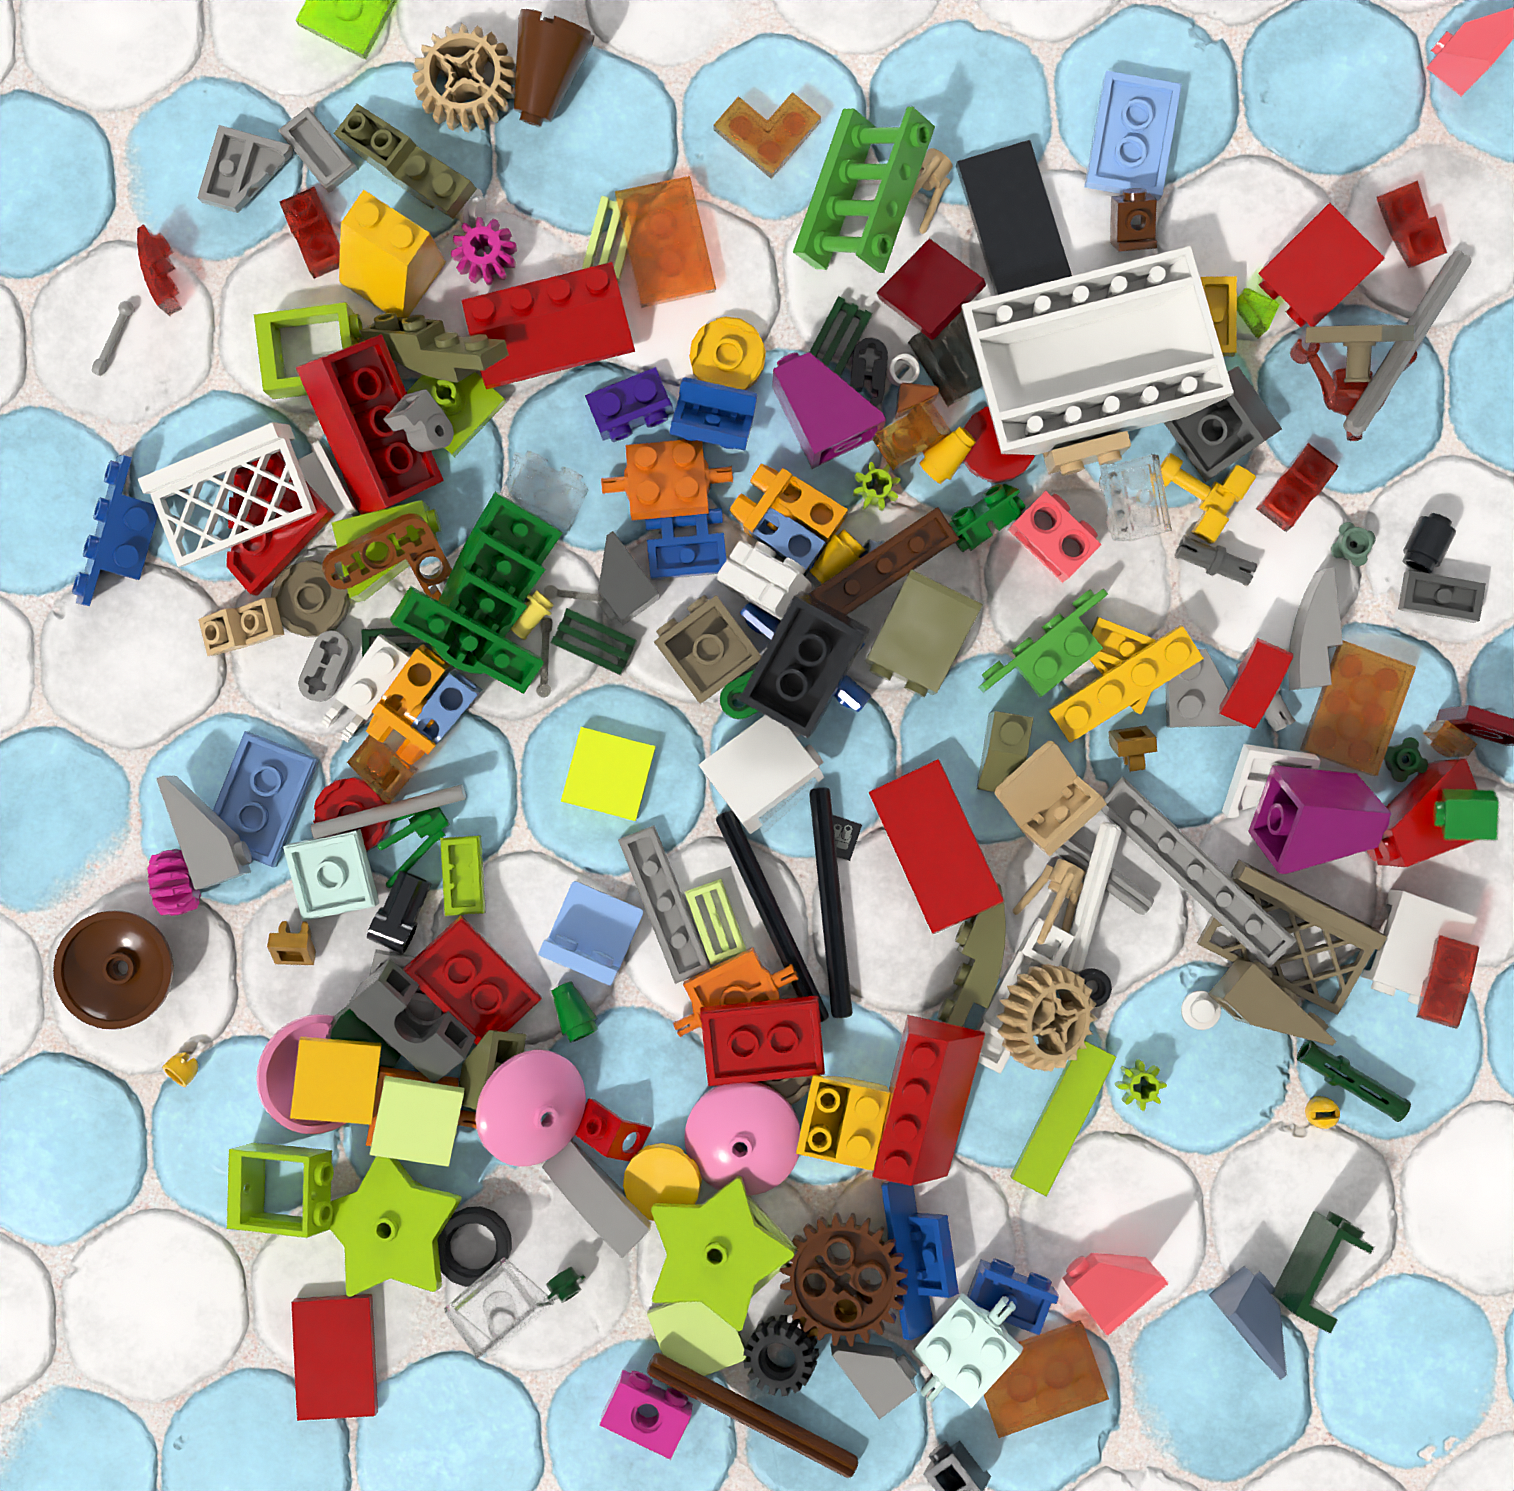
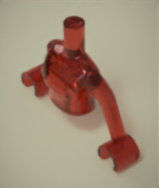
M1299 338L1290 350L1291 358L1298 364L1310 363L1320 383L1326 407L1335 413L1346 416L1347 419L1369 382H1344L1346 368L1335 370L1331 377L1317 354L1320 350V343H1310L1308 351H1306L1302 347V340ZM1416 351L1403 371L1417 359L1418 354ZM1370 371V378H1371V379L1373 378V372H1372V371ZM1386 399L1384 400V402H1383L1382 405L1380 406L1379 410L1383 407V405H1384ZM1346 431V439L1348 441H1359L1363 438V433L1360 436H1354L1351 432Z

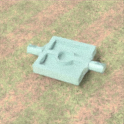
M962 1293L920 1340L911 1353L926 1365L933 1374V1377L920 1390L923 1397L935 1387L927 1397L928 1401L933 1402L937 1395L947 1387L953 1390L972 1408L1021 1354L1023 1347L1008 1334L1002 1324L1011 1312L1016 1309L1011 1301L1001 1311L1008 1303L1009 1298L1003 1296L989 1312L977 1306Z

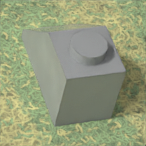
M839 1339L836 1346L832 1342L830 1343L832 1356L878 1419H881L917 1392L913 1378L917 1375V1372L904 1354L898 1357L891 1347L854 1342L853 1346H849L847 1340Z

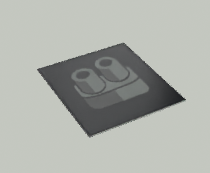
M833 815L837 857L850 861L862 825Z

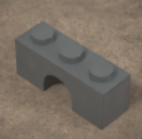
M389 959L359 985L347 1006L355 1012L360 1020L366 1022L384 1038L389 1046L395 1048L418 1072L424 1074L431 1082L436 1083L465 1060L476 1036L448 1011L440 1018L432 1021L422 1020L414 1016L407 1005L419 984L394 961Z

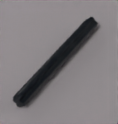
M827 787L813 788L810 790L809 796L831 1014L833 1018H847L852 1016L853 1012L831 794Z
M732 810L718 815L716 822L783 967L786 968L792 964L795 968L794 971L797 972L799 979L791 982L797 997L818 996L820 1023L829 1018L827 1009L737 816Z

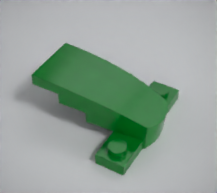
M495 491L462 548L439 601L410 586L390 617L391 623L429 643L432 650L453 667L469 673H485L524 694L544 664V661L540 656L510 641L505 636L527 608L524 600L546 570L542 563L562 535V532Z

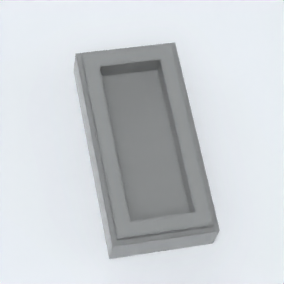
M308 107L278 130L328 193L358 171L356 165Z

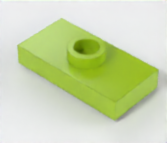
M481 836L440 838L445 916L486 913Z

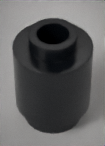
M1430 513L1429 517H1419L1403 549L1405 556L1402 562L1416 571L1431 574L1435 567L1441 565L1456 535V530L1451 526L1452 521L1436 513Z

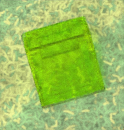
M1244 288L1237 295V312L1253 335L1259 339L1269 329L1280 304L1249 288Z

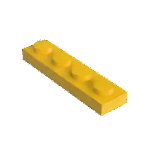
M1179 625L1049 708L1048 711L1068 742L1071 743L1204 658L1185 628Z

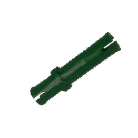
M1307 1040L1298 1051L1296 1059L1323 1075L1325 1082L1331 1086L1339 1085L1362 1101L1390 1116L1396 1122L1402 1121L1408 1114L1411 1107L1409 1100L1402 1098L1378 1081L1352 1067L1350 1061L1344 1056L1339 1055L1336 1057L1316 1045L1312 1040ZM1325 1063L1331 1065L1332 1067H1334L1335 1069H1337V1070L1340 1071L1341 1073L1347 1075V1077H1344V1076L1341 1075L1340 1073L1336 1072L1334 1069H1332V1068H1330L1329 1066L1325 1065ZM1360 1085L1365 1086L1366 1088H1368L1369 1090H1371V1091H1373L1374 1093L1378 1094V1095L1381 1096L1382 1098H1379V1097L1375 1096L1374 1094L1370 1093V1092L1367 1091L1366 1089L1362 1088Z

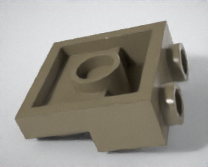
M706 595L696 600L687 608L690 615L679 623L675 618L665 623L656 631L659 638L654 641L655 645L699 704H702L760 661L762 657L717 595L710 600Z

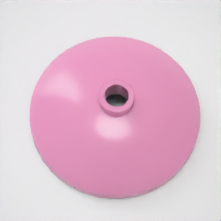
M325 1014L308 1015L286 1024L269 1040L259 1059L256 1079L260 1100L268 1114L275 1121L292 1131L304 1134H320L332 1131L346 1124L343 1122L290 1118L300 1036L326 1039V1034L328 1035L330 1023L334 1016Z
M548 1050L522 1052L505 1061L489 1077L477 1103L476 1127L484 1147L498 1160L513 1166H532L554 1157L572 1140L581 1123L586 1105L583 1079L577 1068L569 1060ZM547 1113L546 1117L541 1121L542 1116Z
M759 1082L717 1085L701 1096L692 1108L685 1128V1148L689 1158H693L697 1163L701 1178L715 1189L720 1190L735 1177L741 1176L747 1195H757L778 1186L795 1167L799 1154H796L801 1128L797 1115L790 1103L773 1088ZM743 1142L747 1145L748 1149L744 1152H739L734 1148V1144Z

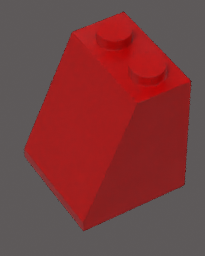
M1329 203L1258 273L1263 278L1258 285L1274 301L1281 296L1290 305L1285 312L1301 328L1306 323L1311 327H1315L1385 257Z
M1466 758L1438 760L1428 763L1427 770L1424 773H1419L1386 806L1392 813L1389 827L1384 832L1378 848L1367 850L1373 861H1377V864L1382 866L1408 867L1477 841L1444 839L1441 826H1434V802H1442V789L1478 790Z

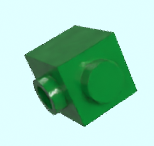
M1442 789V802H1434V826H1441L1444 839L1497 840L1499 799L1494 790Z

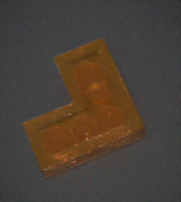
M792 92L767 121L738 96L714 123L713 127L718 135L772 179L821 123V116Z

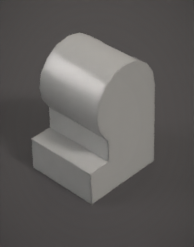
M426 389L406 394L384 418V421L393 431L404 429L411 447L419 452L445 448L453 440L454 432L451 422Z

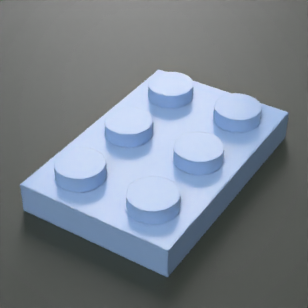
M1106 70L1100 93L1085 188L1123 194V190L1142 188L1146 189L1147 193H1150L1157 201L1160 200L1163 195L1182 84Z

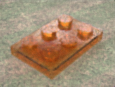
M690 176L615 191V199L641 308L714 293L716 285Z
M1343 640V645L1336 647L1330 664L1332 685L1324 686L1321 689L1300 750L1315 754L1318 757L1364 774L1378 776L1416 667Z
M1081 1320L1019 1341L1018 1343L1023 1347L1021 1354L983 1395L998 1438L1109 1399Z

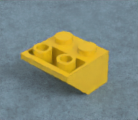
M812 1075L796 1154L873 1171L890 1097L888 1087L849 1077Z

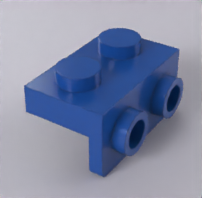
M684 377L681 381L679 398L671 421L670 435L680 436L690 441L698 440L712 443L726 449L735 448L745 451L753 423L757 393Z
M993 1258L992 1263L980 1259L967 1297L977 1306L989 1312L1003 1296L1009 1298L1008 1303L1001 1311L1011 1301L1016 1309L1003 1322L1040 1335L1051 1303L1057 1304L1059 1299L1058 1293L1051 1286L1052 1281L1030 1272L1028 1277L1014 1272L1015 1267L999 1259Z

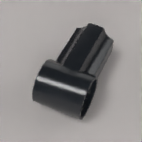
M400 870L384 907L379 908L374 916L366 938L400 954H404L416 932L418 923L415 921L432 883L417 875Z

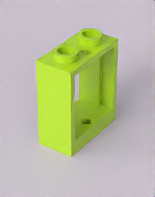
M346 302L253 314L263 391L273 400L307 395L299 376L286 378L280 328L339 321L342 349L357 344L358 338L362 337L360 330L363 329L360 315L355 314Z
M249 1143L229 1149L227 1229L303 1238L330 1230V1221L333 1215L331 1205V1181L334 1175L332 1150L263 1143ZM265 1159L304 1163L303 1216L264 1212Z

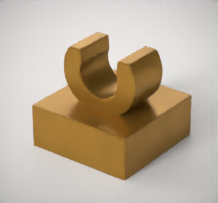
M1147 726L1108 731L1110 747L1118 757H1123L1124 765H1128L1129 771L1145 770L1144 754L1157 752V739Z
M287 921L280 923L279 933H269L267 948L275 964L314 965L316 950L311 940V930L307 922L302 921L299 933H290Z

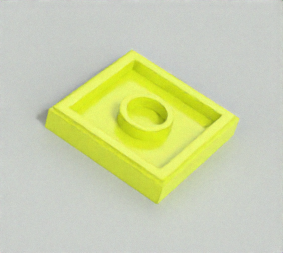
M580 727L561 802L636 821L656 746Z

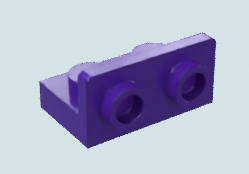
M656 367L585 395L603 441L609 438L612 442L623 440L633 434L632 429L644 424L648 428L658 426L669 419L667 415L674 413L672 403L667 396Z

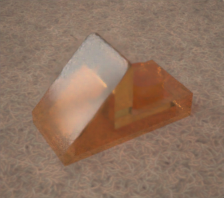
M919 402L907 416L878 431L872 440L892 470H895L923 454L952 431L933 403Z
M368 735L347 762L379 797L388 804L397 799L419 771L417 767L409 765L398 757L385 742L377 741L371 735Z

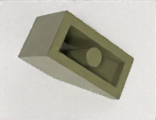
M998 711L988 714L976 789L995 792L1003 780L1026 761L1034 717Z
M489 1030L462 1063L458 1086L464 1088L462 1105L477 1109L479 1096L487 1080L501 1064L513 1056L524 1052L527 1034Z

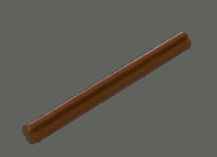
M655 1353L649 1361L647 1367L649 1376L846 1478H851L854 1475L859 1462L857 1456L660 1353Z

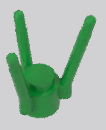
M440 807L391 819L390 824L411 817L408 826L377 845L379 850L386 849L413 832H416L421 839L426 835L429 837L386 882L387 888L393 887L400 870L408 872L434 843L446 836L443 829L448 827L450 823Z

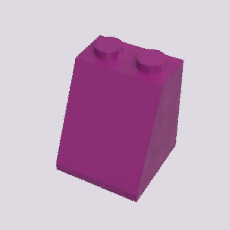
M794 352L777 362L778 367L773 369L772 388L812 469L881 437L886 422L883 413L810 352L799 356L798 352Z
M1272 765L1248 832L1279 874H1288L1378 848L1384 832L1389 827L1392 813L1357 773Z

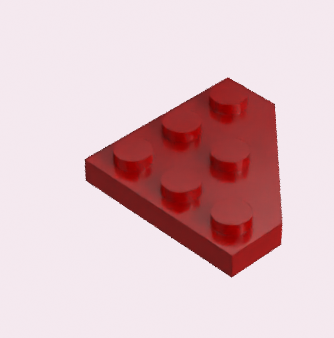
M280 451L271 454L265 469L278 477L282 476L286 466ZM259 460L252 462V464L257 466ZM244 466L238 468L234 476V485L247 491L254 471ZM262 476L255 495L271 503L278 483ZM307 482L306 484L317 513L233 546L231 551H227L226 567L249 594L258 596L335 515L332 509ZM286 487L279 507L290 513L301 509L302 505L297 492ZM233 492V497H229V513L238 516L245 497ZM252 502L245 521L256 526L263 524L268 508ZM276 513L274 519L279 518L282 515ZM228 519V528L233 529L235 522ZM243 527L241 533L249 529Z

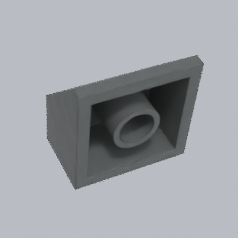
M1238 366L1228 371L1234 392L1231 396L1187 417L1164 422L1205 482L1282 430Z

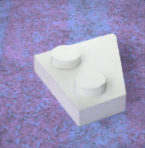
M1243 744L1222 812L1227 818L1239 817V811L1257 806L1272 765L1318 770L1321 760L1315 754Z

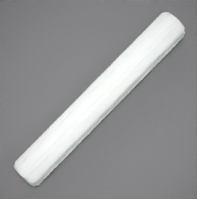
M1102 822L1100 824L1070 934L1074 936V939L1062 959V966L1074 972H1081L1083 970L1121 835L1120 826L1110 822Z

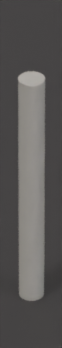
M461 784L311 824V832L314 839H319L466 800L465 789Z

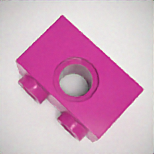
M622 1370L602 1412L599 1426L671 1460L691 1418L693 1403L688 1401V1397L684 1393L674 1388L664 1390L652 1384V1379L641 1372L632 1371L629 1373ZM643 1404H651L656 1407L658 1413L653 1417H645L640 1414L638 1408Z

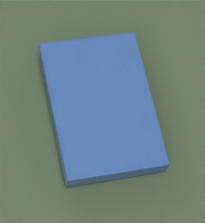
M244 731L213 811L239 836L240 841H244L247 844L253 860L271 867H277L283 852V846L287 842L319 759L251 732Z

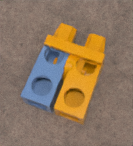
M760 464L750 479V483L765 494L756 504L741 493L730 507V513L743 524L745 533L767 545L784 560L788 557L804 567L806 571L803 575L806 577L824 550L825 543L829 542L833 534H836L847 518L848 509L793 476L786 469L782 468L778 472L771 467Z
M424 644L414 651L380 701L371 712L375 715L372 717L366 730L369 735L382 743L385 742L394 729L403 735L406 739L395 753L409 765L414 764L425 753L429 754L482 691L479 686L462 673L453 669L428 700L426 696L451 665Z

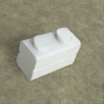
M743 540L739 541L730 554V560H726L718 572L717 580L733 593L781 620L794 595L800 591L808 594L812 589V584L803 575L806 569L786 557L784 562L775 559L774 557L777 553L759 541L754 546Z

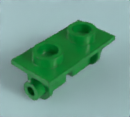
M1005 483L1003 485H995L983 493V499L972 507H964L952 515V521L949 524L956 535L959 536V540L955 544L961 552L967 549L972 551L993 536L986 524L989 521H992L995 528L1000 531L1022 515L1021 511L1026 507L1021 498L1016 496L1020 493V490Z

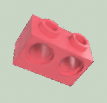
M1045 491L1012 524L1008 531L1063 583L1102 544L1096 539L1098 537L1097 532L1087 522L1083 520L1078 522L1068 512L1070 510L1069 505L1059 495L1054 493L1051 496ZM1044 512L1048 514L1052 520L1051 529L1042 530L1038 528L1034 522L1035 513ZM1063 539H1073L1077 542L1080 549L1077 557H1070L1064 553L1062 549Z

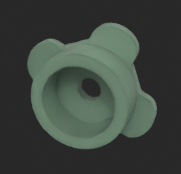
M1351 522L1343 523L1338 529L1340 535L1337 542L1332 544L1330 548L1331 554L1335 558L1343 557L1350 560L1353 566H1362L1368 560L1367 554L1371 551L1376 537L1372 531L1355 527ZM1351 541H1354L1356 543L1355 548H1352L1350 546Z

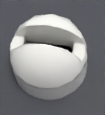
M908 354L896 356L889 362L887 367V377L896 386H900L902 382L913 383L920 373L917 360ZM905 363L909 368L898 379L895 373Z

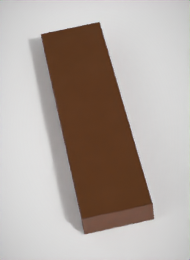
M937 507L808 594L847 615L900 580L910 570L916 569L958 541L959 538L939 507Z

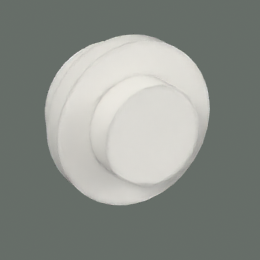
M476 189L455 218L460 220L462 225L467 223L470 227H473L476 224L477 217L483 219L486 212V201L480 189Z
M1201 990L1191 992L1182 1002V1018L1186 1024L1194 1029H1209L1220 1018L1221 1006L1208 995L1209 992Z

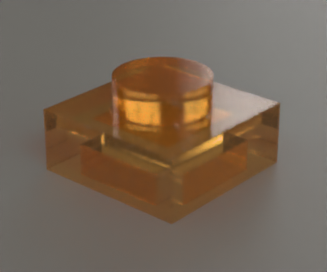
M1448 720L1432 721L1423 733L1432 740L1431 747L1447 758H1451V756H1469L1477 746L1475 741Z

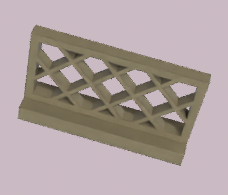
M1238 859L1231 872L1234 875L1232 880L1243 890L1251 893L1253 899L1266 912L1279 908L1287 911L1291 926L1284 929L1289 933H1294L1297 941L1298 952L1281 956L1271 966H1275L1277 974L1273 973L1274 976L1271 980L1281 987L1284 986L1293 993L1338 1015L1375 949L1380 951L1387 937L1377 928ZM1260 898L1271 904L1262 906ZM1211 916L1197 941L1198 945L1233 963L1237 959L1252 962L1249 960L1245 946L1239 940L1225 946H1220L1210 941L1217 927L1223 926ZM1295 916L1303 919L1305 922L1297 924ZM1313 926L1322 929L1326 943L1304 949L1299 931ZM1330 934L1340 939L1331 941ZM1352 944L1361 949L1354 963L1339 966L1334 948ZM1237 949H1240V950H1241V953H1242V956H1240V955H1238V954H1236V953H1234V952H1232V951L1237 950ZM1328 950L1334 969L1313 975L1307 956ZM1301 958L1307 977L1294 981L1285 979L1280 964ZM1348 972V974H1347V976L1345 977V979H1343L1342 974ZM1336 976L1340 988L1331 1002L1319 996L1315 982ZM1309 984V985H1310V988H1311V991H1309V990H1307V989H1305V988H1303V987H1301V986H1304V985Z

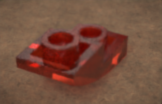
M1418 181L1410 182L1376 196L1389 233L1408 268L1447 253L1436 216H1428Z
M315 187L279 201L291 233L297 240L312 277L315 279L338 269L340 241Z
M143 224L137 228V248L144 280L156 305L168 316H171L182 309L175 297L180 294V291L168 275V273L176 269L169 258L174 252L161 233L155 235Z
M1308 443L1268 491L1256 510L1287 532L1294 526L1312 499L1320 494L1339 466Z
M1441 935L1434 940L1429 972L1422 983L1416 1017L1454 1029L1459 1027L1474 976L1479 946Z

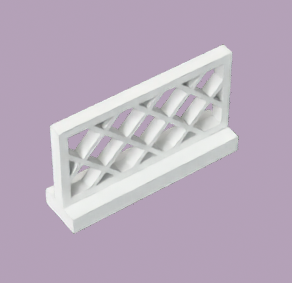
M272 422L138 478L143 494H150L178 567L186 566L317 513L290 442L295 439L290 424ZM279 451L282 452L286 463L281 477L265 470L271 454ZM259 460L257 466L252 464V462ZM243 466L254 471L247 491L232 484L237 469ZM225 474L224 479L218 477ZM262 476L278 483L271 503L255 495ZM209 480L221 485L214 505L198 498L204 482ZM286 487L297 492L302 505L301 509L290 513L279 507ZM192 488L190 493L185 490ZM229 490L245 497L238 516L222 509ZM178 494L188 499L181 518L171 514L165 498ZM252 502L268 508L264 522L259 526L245 521ZM196 504L211 511L204 530L189 523ZM276 513L282 515L281 517L274 519ZM219 515L235 522L229 538L224 540L212 534ZM243 527L249 529L241 533ZM186 529L201 536L196 551L190 554H186L182 544ZM209 541H212V542L215 543V544H212V545L208 546Z

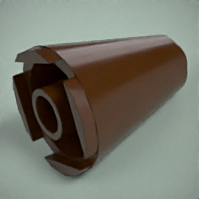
M521 9L518 18L514 110L521 113L520 121L536 127H542L543 121H552L591 49L595 35H591V31L563 18L554 16V19L543 17V20H540L541 11Z

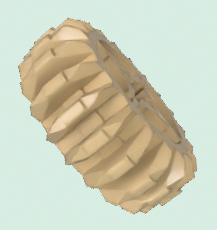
M461 23L459 33L453 34L452 29L446 26V37L441 39L438 35L432 33L433 47L422 44L421 52L424 58H415L414 64L418 70L412 76L415 85L418 86L415 88V94L418 100L423 101L422 107L424 111L428 114L433 113V118L439 125L446 120L448 128L454 131L458 124L461 123L463 130L469 133L471 123L477 122L478 127L484 130V120L489 117L491 121L497 123L499 117L496 110L508 112L509 105L506 99H514L515 89L512 87L515 84L516 72L512 71L515 67L512 57L507 56L508 50L503 42L497 44V38L492 32L484 36L482 28L477 25L470 34L466 25ZM487 62H490L495 68L491 87L487 86L484 78H482L485 73L484 66ZM440 70L445 73L448 79L445 84L446 91L442 96L436 91V81ZM476 99L472 102L464 103L466 100Z
M1041 964L1040 967H1029L1027 974H1017V985L1007 986L1010 992L1008 999L1000 1000L1005 1006L1004 1012L997 1015L1000 1021L1004 1023L997 1030L1004 1038L1002 1046L1007 1051H1010V1056L1015 1061L1024 1064V1066L1030 1069L1052 1072L1055 1067L1065 1068L1067 1060H1077L1078 1049H1087L1084 1043L1086 1036L1094 1035L1089 1029L1090 1023L1097 1019L1090 1013L1097 1004L1089 998L1092 989L1084 984V979L1078 974L1071 972L1070 969L1063 966L1057 967L1051 964ZM1055 990H1057V992H1058V994H1059V996H1060V999L1056 997V991H1055ZM1033 1035L1038 1037L1039 1044L1036 1045Z

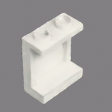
M766 715L699 764V767L749 834H752L762 826L758 818L814 777L819 782L824 778L819 768L824 762L810 744L804 748L797 739L800 734Z
M1390 889L1385 904L1392 906L1383 932L1387 938L1380 951L1377 950L1371 970H1363L1361 977L1373 981L1371 989L1394 996L1396 990L1410 994L1408 1002L1428 1009L1432 1008L1433 1003L1448 1007L1478 917L1405 891Z

